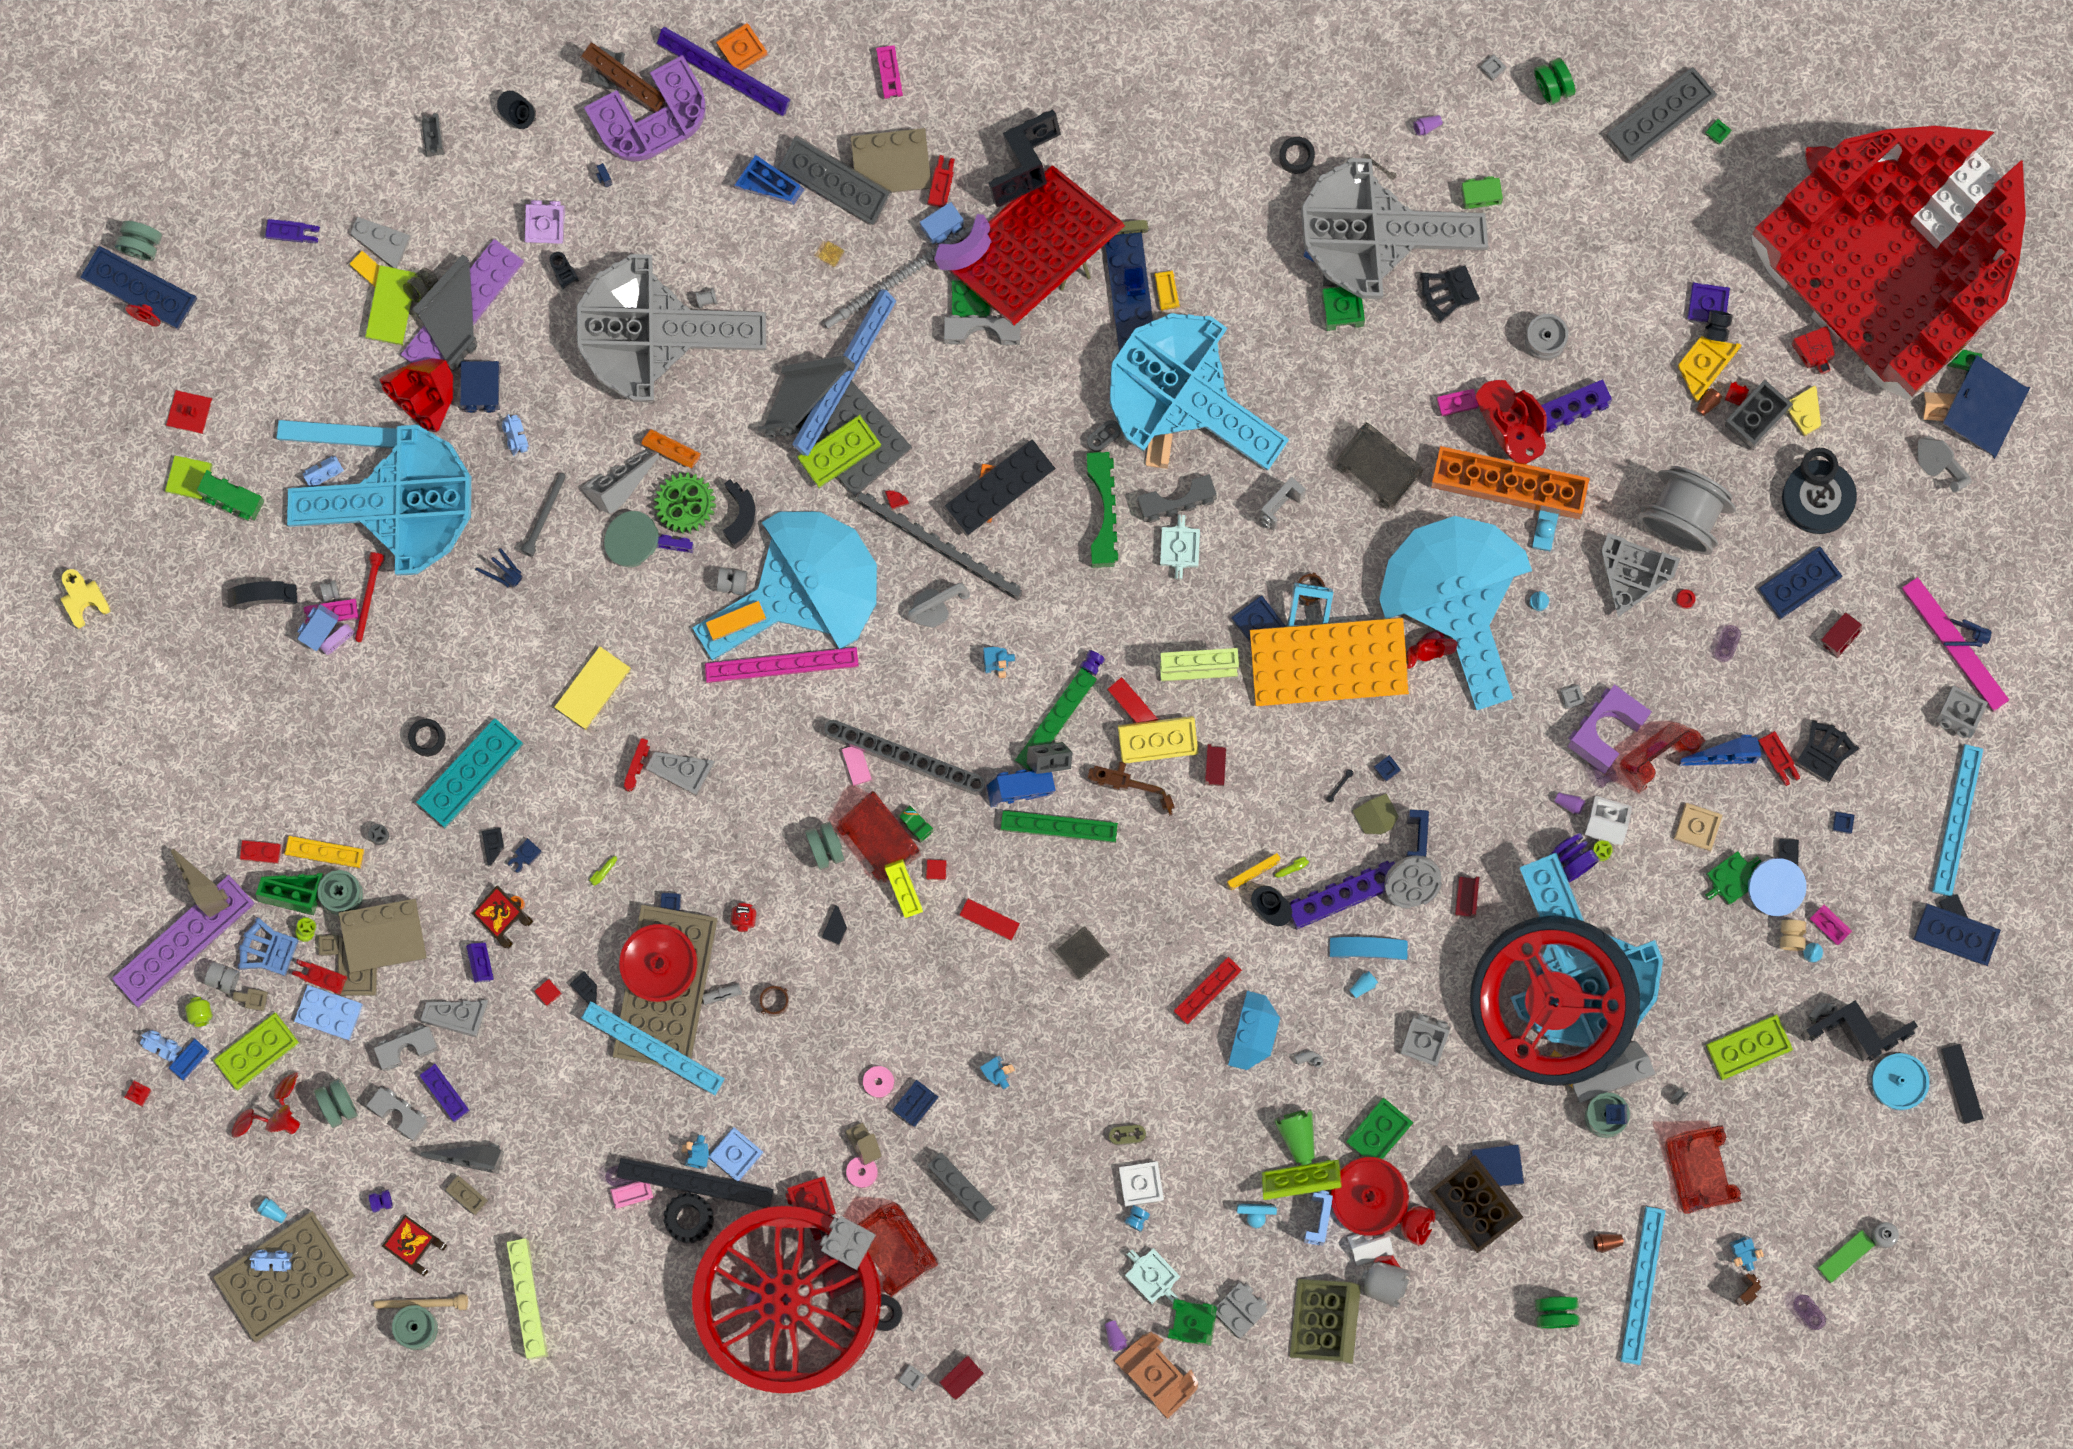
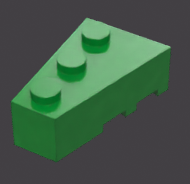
M206 470L197 488V491L204 499V503L212 507L216 504L221 507L222 511L229 514L235 512L239 514V518L245 521H249V519L255 521L264 503L262 496L241 486L238 487L228 483V480L225 478L221 480L211 474L212 472Z
M317 873V875L298 874V876L261 877L256 891L257 900L260 903L314 916L319 902L318 886L324 875L323 873Z

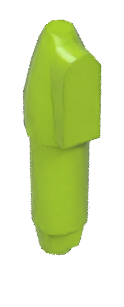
M617 856L609 859L601 870L596 871L589 881L594 886L606 877L607 873L615 865Z
M1306 857L1297 859L1292 865L1279 870L1275 877L1280 878L1299 871L1308 865L1309 861Z

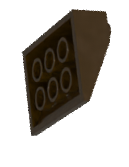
M1476 1155L1429 1190L1477 1254L1524 1218Z

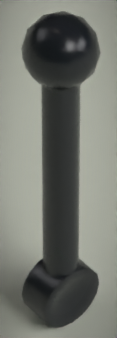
M1352 770L1346 771V776L1331 795L1327 796L1328 802L1334 801V796L1347 779L1353 776Z

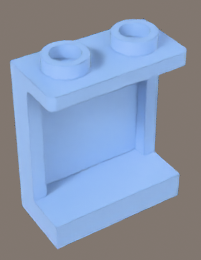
M1317 1191V1193L1312 1194L1311 1200L1322 1202L1318 1232L1307 1231L1304 1243L1323 1246L1325 1243L1333 1198L1327 1191Z

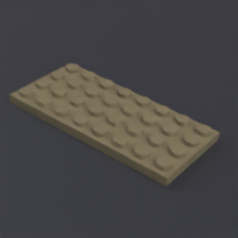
M641 905L637 930L649 925L663 924L683 932L696 950L698 959L697 973L693 983L686 992L667 1002L646 1001L636 996L626 986L620 1018L692 1059L718 918ZM616 1039L613 1058L663 1066Z

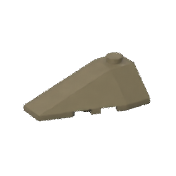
M175 849L170 850L177 866L184 872L182 877L187 882V887L194 901L209 918L229 907L226 900L229 897L223 888L219 889Z

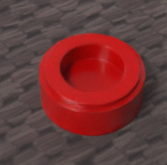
M1688 589L1681 590L1676 596V603L1682 609L1691 608L1696 600L1695 594Z

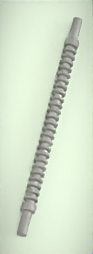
M974 224L965 230H959L957 235L953 234V238L949 237L948 241L944 240V244H957L965 240L971 233ZM938 246L935 247V250L931 249L930 253L927 252L926 256L922 255L923 258H918L917 262L913 261V264H909V267L905 266V269H901L900 273L896 272L895 276L891 275V279L887 278L886 282L882 281V285L878 284L877 288L873 287V291L869 290L868 294L864 293L865 296H860V299H856L855 303L851 302V305H847V308L843 307L840 309L838 314L824 322L826 328L829 329L839 321L848 319L850 314L854 315V311L858 312L859 308L863 309V305L867 306L868 302L872 303V299H876L881 289L890 291L889 288H894L895 284L899 285L898 282H903V279H907V276L911 277L912 273L916 274V270L920 271L921 267L925 268V264L929 265L930 261L934 262Z

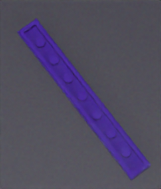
M665 26L661 29L657 40L658 45L679 57L683 55L686 61L781 116L786 114L791 99Z

